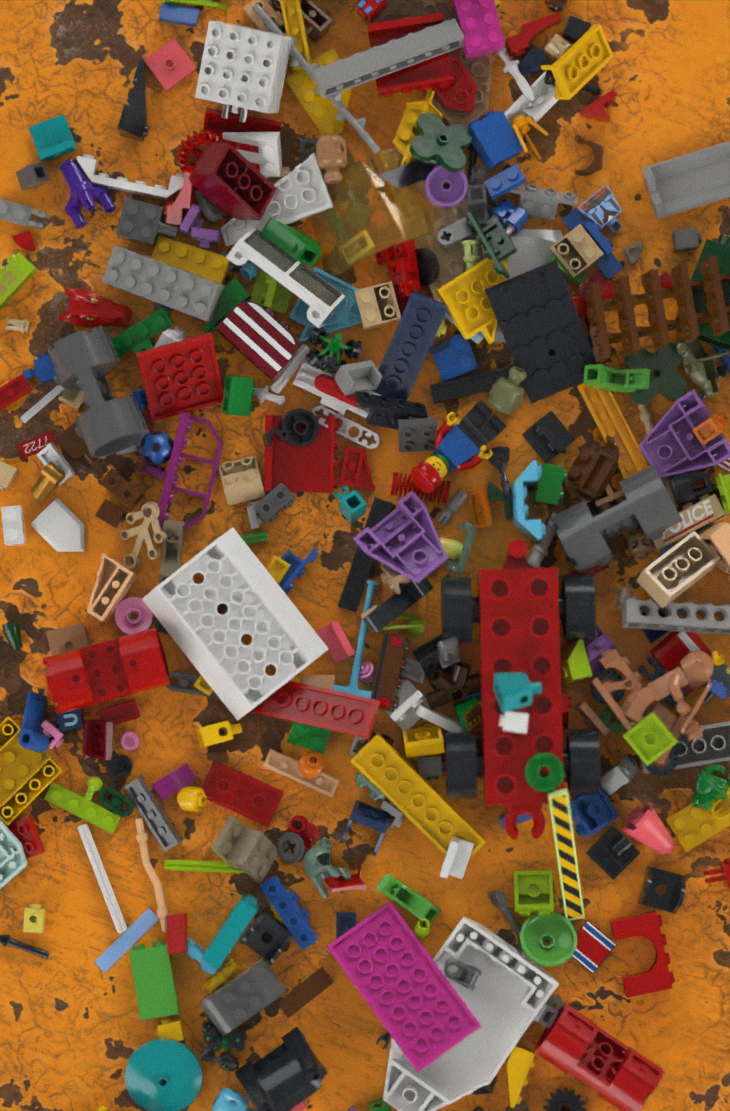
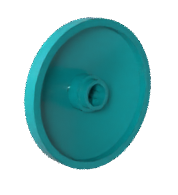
M172 1039L151 1040L139 1046L130 1056L125 1069L126 1089L134 1102L147 1111H180L190 1105L197 1097L202 1085V1067L196 1054L185 1044Z

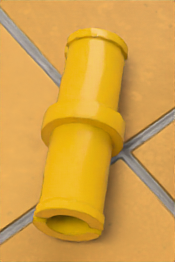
M232 958L223 968L218 969L216 974L204 983V986L210 993H213L223 982L226 983L229 980L228 978L240 968V965Z

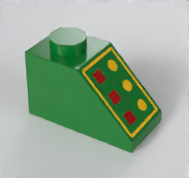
M474 696L460 703H453L458 721L465 733L470 732L481 722V701L477 702Z

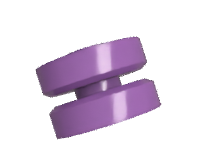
M441 165L435 167L427 175L424 183V192L427 199L434 206L440 208H450L457 205L465 197L468 189L467 179L462 171L456 173L449 172ZM443 183H449L448 189L443 188Z

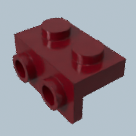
M103 719L84 720L83 758L112 760V736L114 731L112 721Z

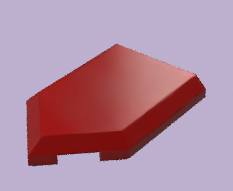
M455 55L450 58L454 84H451L448 88H439V86L432 88L445 108L472 113L477 85L458 56Z

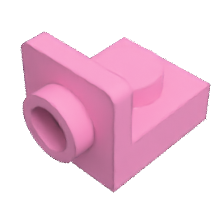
M47 719L41 724V727L44 728L42 732L49 738H52V736L55 738L48 748L53 749L56 747L58 749L64 742L62 737L65 734Z

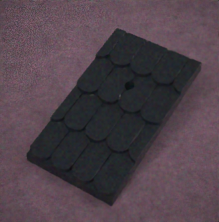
M557 260L485 289L516 367L526 372V378L522 383L531 404L584 382L585 365H596L598 362L595 360L592 347Z

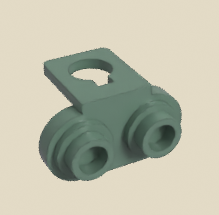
M359 771L355 774L356 780L354 782L361 789L368 786L370 788L369 791H371L368 795L377 802L386 798L367 777H364Z

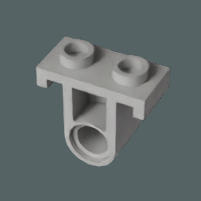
M626 754L600 777V786L609 796L621 786L627 784L639 770L635 760L629 758Z

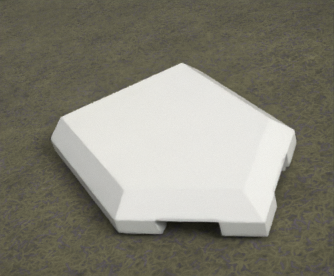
M58 498L30 524L57 552H85V525Z

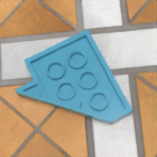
M314 267V273L346 296L324 327H321L325 329L326 334L362 323L354 291L359 289ZM298 298L289 319L305 326L298 340L299 342H304L308 340L309 333L315 325L307 318V310L310 305Z

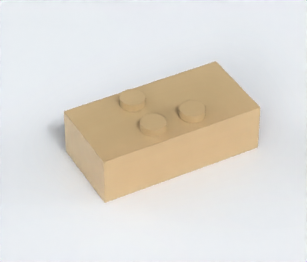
M693 531L643 569L636 581L664 608L709 573L721 557Z

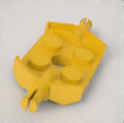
M431 90L427 92L425 100L406 103V109L396 136L393 139V145L403 154L400 167L409 164L410 160L414 158L409 148L412 140L417 137L412 131L416 128L419 116L423 113H432L439 117L441 121L443 119V114L432 104L436 93L433 90L432 92Z

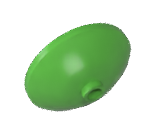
M550 912L547 916H540L538 913H535L526 919L522 925L519 941L523 952L531 961L542 966L554 967L567 962L573 956L577 947V934L571 922L561 914ZM543 942H548L549 946H545Z

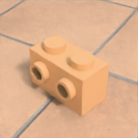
M252 0L243 7V13L256 29L270 31L252 9L256 4L260 5L280 30L285 28L283 15L279 11L275 12L273 10V4L270 0Z

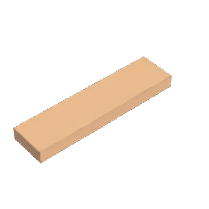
M270 749L263 767L333 798L340 783L339 779L323 772L316 778H305L298 771L299 761Z

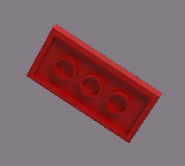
M221 763L212 764L201 788L205 792L207 800L269 827L284 793L280 789Z

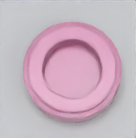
M132 731L125 732L120 738L121 746L128 751L136 749L140 743L139 736Z

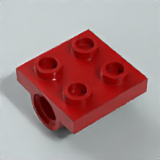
M33 816L13 822L7 826L22 843L26 859L46 852Z

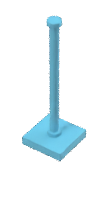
M367 580L366 582L368 588L363 613L372 608L375 586H378L377 581ZM363 619L361 620L350 684L347 687L334 685L333 690L371 699V691L360 690L357 687L368 626Z

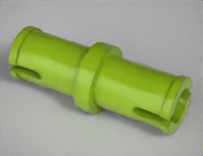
M426 918L419 919L420 921L417 922L414 928L415 936L420 942L425 941L424 939L427 938L430 932V923Z

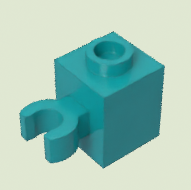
M343 485L342 490L344 494H339L335 490L334 497L340 501L339 511L349 523H352L366 513L367 503L356 490L349 494L348 487Z

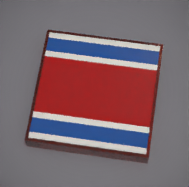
M586 920L576 932L577 947L572 958L594 974L617 944L590 921Z

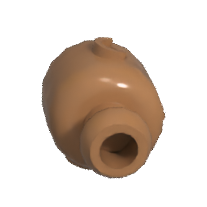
M339 135L322 136L316 142L317 164L321 169L326 170L324 180L328 184L340 183L342 180L340 169L347 165L346 141Z

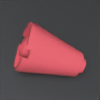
M648 802L641 804L644 807L640 810L636 808L630 813L623 823L626 827H622V830L661 855L669 854L674 849L672 836L653 806Z

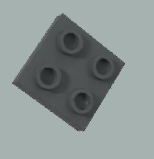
M427 417L423 419L408 418L398 420L399 452L434 451L436 449L434 441L437 432V418Z

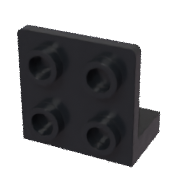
M442 634L412 651L429 682L431 674L435 670L441 668L450 676L453 664L457 661L462 662L453 643L443 644ZM430 682L432 688L434 690L437 689V687Z

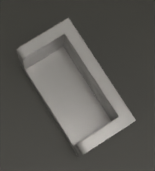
M372 360L342 365L334 377V380L345 396L354 394L355 391L366 392L376 390L382 379L381 373Z

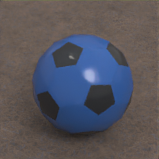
M153 431L143 438L140 446L141 454L150 464L162 465L170 460L174 442L168 434L161 431Z

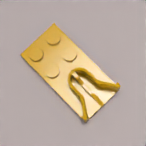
M594 24L552 65H541L542 70H551L556 80L554 98L556 100H570L614 57L601 25Z
M730 784L727 788L726 794L728 796L726 799L713 800L711 802L712 808L705 810L701 805L699 808H696L690 803L665 819L685 852H688L730 825Z

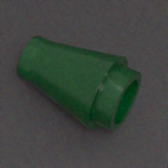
M17 620L3 624L2 632L11 645L12 650L23 647L20 624L17 623Z

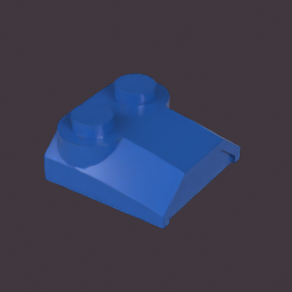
M462 334L432 345L429 349L442 382L478 369L468 339L465 340Z

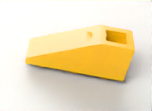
M517 1044L506 1059L509 1104L512 1108H515L516 1104H520L523 1096L520 1092L523 1086H527L530 1078L527 1074L530 1068H534L537 1060L532 1050Z

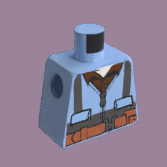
M607 184L578 207L583 217L592 223L596 222L600 229L607 225L615 233L622 227V224L616 218L621 214L622 210Z

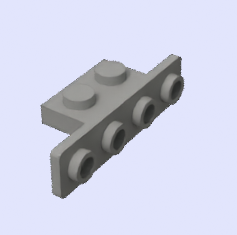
M521 184L509 191L510 193L521 195L519 207L526 210L529 215L554 220L558 203L571 206L578 205L579 197L571 192L560 193L555 189H541L533 184Z

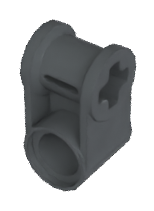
M454 958L448 959L444 964V974L447 978L468 989H475L474 984L478 976L482 974L480 969ZM450 965H455L458 967V970L455 973H451L447 968Z

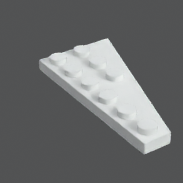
M312 153L302 164L300 163L291 173L274 184L277 190L260 220H238L232 218L220 228L227 247L235 245L253 227L262 231L271 217L288 225L334 207L321 168L317 164L316 153Z

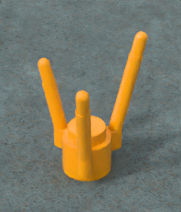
M524 114L518 115L512 120L511 124L524 152L527 153L528 150L522 135L537 159L541 160V156L527 135V132L531 128L530 124L545 136H548V132L534 122L529 115L526 117Z

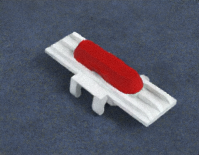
M306 360L303 361L293 385L321 397L320 406H328L338 411V414L343 417L346 410H349L367 418L371 409L357 406L354 394L345 396L332 374L323 372L320 368L312 367ZM366 391L369 394L379 395L373 391Z

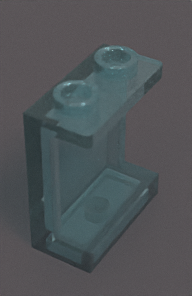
M464 521L457 526V530L467 533L458 564L447 560L444 567L445 570L461 575L464 574L477 532L474 524Z

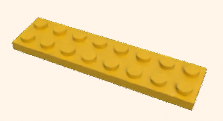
M378 733L350 759V762L445 855L452 836L474 843L470 858L487 842Z

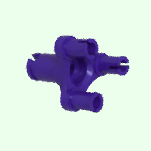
M69 159L60 165L59 168L63 171L62 174L70 187L69 193L71 195L64 209L67 215L71 216L76 229L87 225V221H85L80 210L84 206L86 212L91 211L88 203H90L94 210L97 207L94 200H100L106 214L116 210L117 207L110 197L108 187L94 185L91 181H87L76 159Z

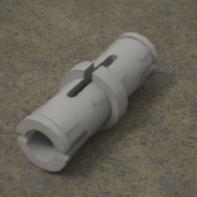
M459 489L450 503L447 502L446 508L436 520L446 527L455 513L458 514V509L469 496L466 493L463 494V491Z

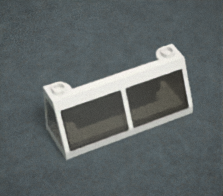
M255 227L237 241L226 256L228 260L236 265H243L248 260L252 261L310 305L307 310V318L318 328L324 327L346 297L303 263L294 259L263 236L261 231Z

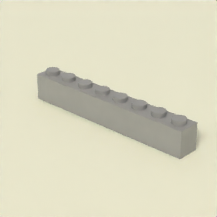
M455 18L444 20L438 25L425 27L419 32L409 33L405 37L390 40L386 44L374 46L362 53L357 52L351 57L338 59L326 66H319L316 70H313L314 82L323 99L464 47V35Z

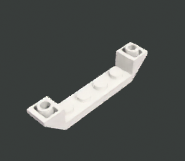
M83 154V157L77 156L78 163L94 185L107 186L109 189L167 201L179 194L183 185L185 175L178 173L176 176L171 175L168 190L162 185L147 186V183L143 181L132 183L123 177L113 179L109 178L110 175L104 173L95 175L98 162L94 159V156Z

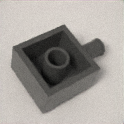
M126 197L116 235L121 239L155 247L159 233L176 238L179 226L162 222L163 207Z

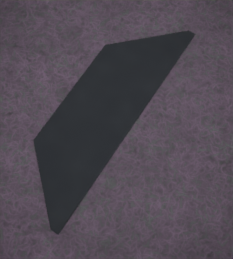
M417 160L382 173L380 177L400 189L426 179L437 162L434 160Z

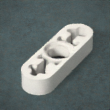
M419 704L415 711L418 716L451 733L464 732L459 722L423 704Z

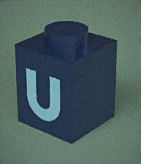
M82 708L57 714L58 716L55 717L56 728H60V731L83 728Z

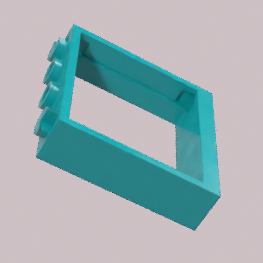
M243 894L201 958L217 970L219 969L257 912L260 905L257 903L258 899L251 894L247 896Z

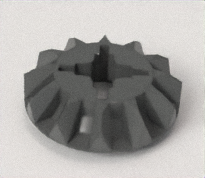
M288 832L279 839L278 853L287 863L299 862L304 857L303 853L306 850L304 847L305 840L300 837V834ZM291 844H296L294 851H287Z

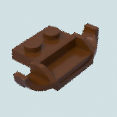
M609 436L605 438L607 444L604 451L599 449L596 452L583 445L567 473V479L577 484V489L581 492L575 499H571L569 503L575 506L585 500L589 505L595 499L602 496L619 465L617 463L619 448L613 438Z

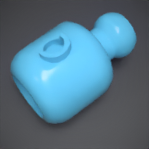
M223 1088L219 1092L211 1109L212 1111H257L248 1108L249 1099L241 1095L240 1090H232L230 1088Z

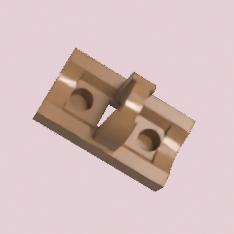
M608 483L604 490L607 497L595 501L594 505L603 513L612 508L610 502L616 500L620 504L626 501L627 498L623 490L613 493Z

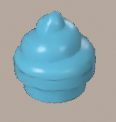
M247 261L242 265L240 273L245 279L252 280L258 276L259 267L252 261Z

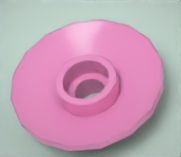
M130 597L119 603L114 617L119 629L131 635L146 631L152 623L153 613L142 598ZM136 612L138 615L137 619H131L130 614Z

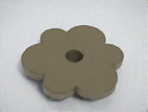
M551 995L545 1004L558 1011L565 1002L561 1000L559 995L555 997Z

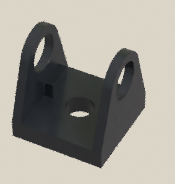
M647 866L638 904L676 913L683 903L686 891L685 876ZM660 884H664L667 888L666 893L663 895H658L656 892V887Z
M264 909L242 937L240 943L248 945L265 958L271 966L293 936L286 925ZM269 932L273 939L270 941L265 940L263 933Z

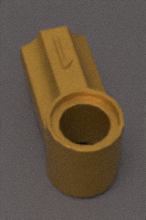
M52 461L42 469L40 478L30 490L32 496L41 501H44L53 488L59 485L66 476Z

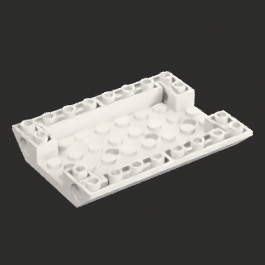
M231 528L142 599L237 721L329 649L234 528ZM194 574H203L204 581L201 584H196L193 581ZM221 603L228 606V612L224 615L217 612V606ZM244 634L251 635L252 643L250 645H244L241 642V637ZM271 664L276 667L275 675L269 676L266 674L265 668L267 665Z

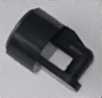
M707 470L689 471L673 476L670 479L676 501L679 504L696 500L695 496L716 489V485L712 484ZM699 480L703 481V487L692 488L691 483Z

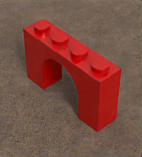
M656 911L610 920L615 941L641 936L649 939L655 948V960L648 970L622 977L625 996L629 998L672 989V983H675L673 972H669L668 964H671L669 953H665L664 945H667L665 934H661L660 926H663L661 915H657Z

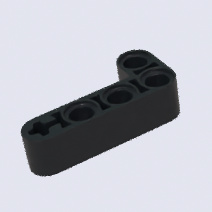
M424 578L419 583L411 581L400 590V594L395 593L363 618V620L373 633L376 634L434 587L427 578Z

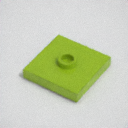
M654 711L623 734L624 739L647 766L678 742Z

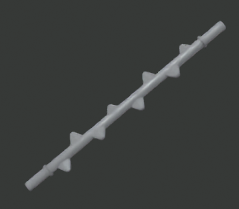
M259 4L252 8L264 22V25L270 29L269 32L284 35ZM293 36L290 54L292 55L290 66L300 65L314 81L313 70H316L320 64L310 65L295 48L296 38ZM315 86V94H320L317 86ZM342 92L327 97L338 110L336 120H347L359 134L361 140H364L370 149L377 154L381 148L370 137V133L364 130L366 119H355L341 102Z

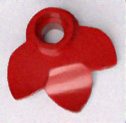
M597 270L591 275L589 282L583 280L582 284L579 285V291L581 295H584L586 287L592 283H599L602 301H606V299L614 296L612 289L614 281L605 282L603 275Z
M302 815L294 816L290 820V827L284 832V834L288 832L300 834V837L305 840V853L312 847V839L320 838L317 826L308 823V820ZM298 821L302 823V828L297 826Z

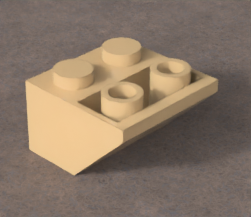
M581 224L550 247L573 278L604 256V253Z
M392 281L354 291L364 330L380 327L401 319Z
M256 455L218 464L228 505L265 497Z

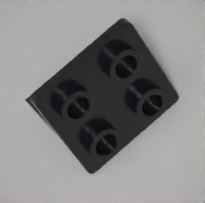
M552 411L540 418L522 434L544 463H548L575 441L574 437Z

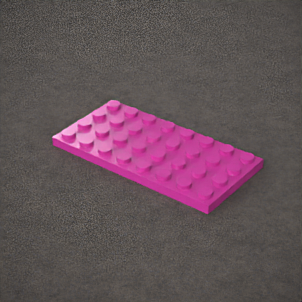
M390 901L327 946L417 1073L481 1028L480 1023Z

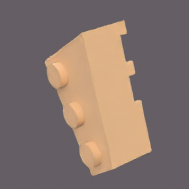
M102 553L100 568L97 571V579L92 590L87 612L108 624L115 614L117 606L124 600L139 576Z

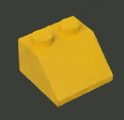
M434 725L402 730L407 759L415 760L422 756L429 755L434 757L445 753L441 727Z

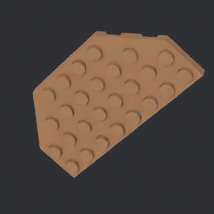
M386 0L387 8L372 23L442 12L444 20H451L455 18L453 8L446 0ZM367 18L365 20L362 19L366 25L371 24ZM463 47L450 51L449 58L457 55L477 85L472 113L445 108L436 93L432 104L443 114V118L449 125L461 124L468 128V124L477 118L480 119L488 112L493 56L487 54L466 59ZM422 91V93L426 96L428 91Z

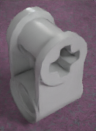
M464 217L442 228L438 233L436 241L441 248L446 249L470 239L475 234L468 224L467 218ZM443 235L449 236L448 242L445 239L442 240Z

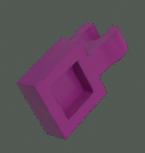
M138 457V460L143 462V466L141 468L134 466L136 471L147 473L165 481L167 474L164 472L165 468L159 465L148 466L147 461L143 457Z

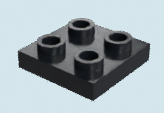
M613 825L586 851L592 860L612 880L640 854L631 842Z

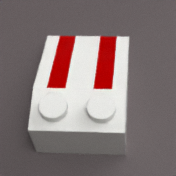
M223 132L224 143L229 142L264 177L280 176L282 170L280 132Z

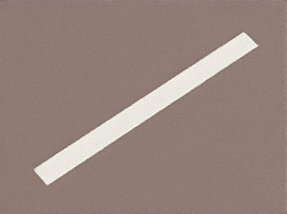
M57 385L22 415L20 419L26 423L65 388Z

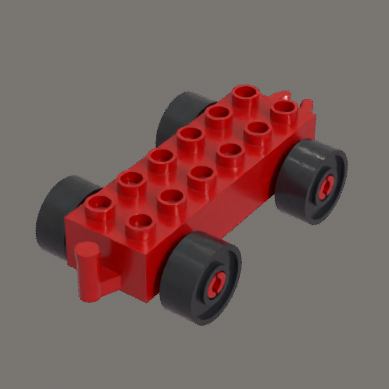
M519 539L513 540L507 547V557L502 569H483L477 571L478 597H472L470 577L441 578L443 644L472 643L473 623H479L482 752H476L475 732L445 733L447 799L477 798V778H483L484 804L506 805L504 827L509 837L514 840L519 836L516 819L521 814H528L533 818L534 824L531 829L533 838L539 839L545 829L546 822L542 813V804L549 803L548 793L532 788L525 777V766L534 755L550 753L562 762L564 776L567 775L569 796L599 795L600 747L597 729H567L566 750H563L559 620H562L564 640H594L596 604L593 575H562L561 595H558V568H530L525 557L528 549L527 545ZM494 673H525L530 683H541L542 693L532 695V704L530 706L510 710L511 712L529 714L527 734L503 731L502 726H499L500 714L504 715V712H502L493 690ZM544 766L539 769L540 777L546 778L549 776L550 770L548 767ZM564 778L560 785L551 791L564 789Z

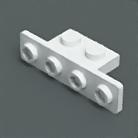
M546 71L530 86L534 100H530L523 93L504 113L511 127L512 120L521 114H524V116L529 115L533 121L537 122L558 101L554 98L555 85L544 83Z

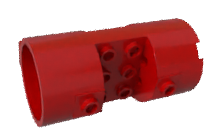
M156 628L43 658V664L48 667L44 672L52 702L58 704L55 707L57 714L171 684L167 660Z
M564 1003L559 1008V1013L550 1029L546 1027L542 1032L533 1052L565 1074H572L597 1091L599 1097L620 1111H640L649 1095L658 1086L665 1071Z

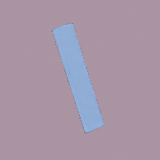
M147 909L95 961V964L103 972H106L159 918L150 909Z

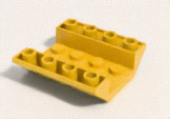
M9 716L0 724V819L7 826L63 771L46 751L38 753L20 746L21 726Z

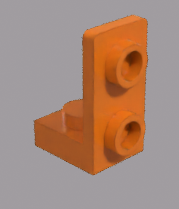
M717 411L692 431L701 444L705 445L729 427L728 419L723 413Z

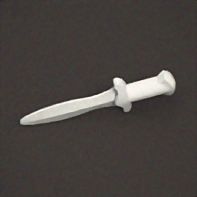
M507 48L497 52V56H500L506 64L503 72H509L524 95L530 100H534L530 85L519 72L517 64L520 61H512L507 53Z
M267 385L265 388L255 387L252 395L260 399L261 404L266 399L277 403L279 406L285 403V396L270 393Z

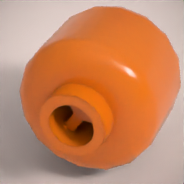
M316 751L305 752L298 763V771L303 777L308 779L318 777L324 767V759Z

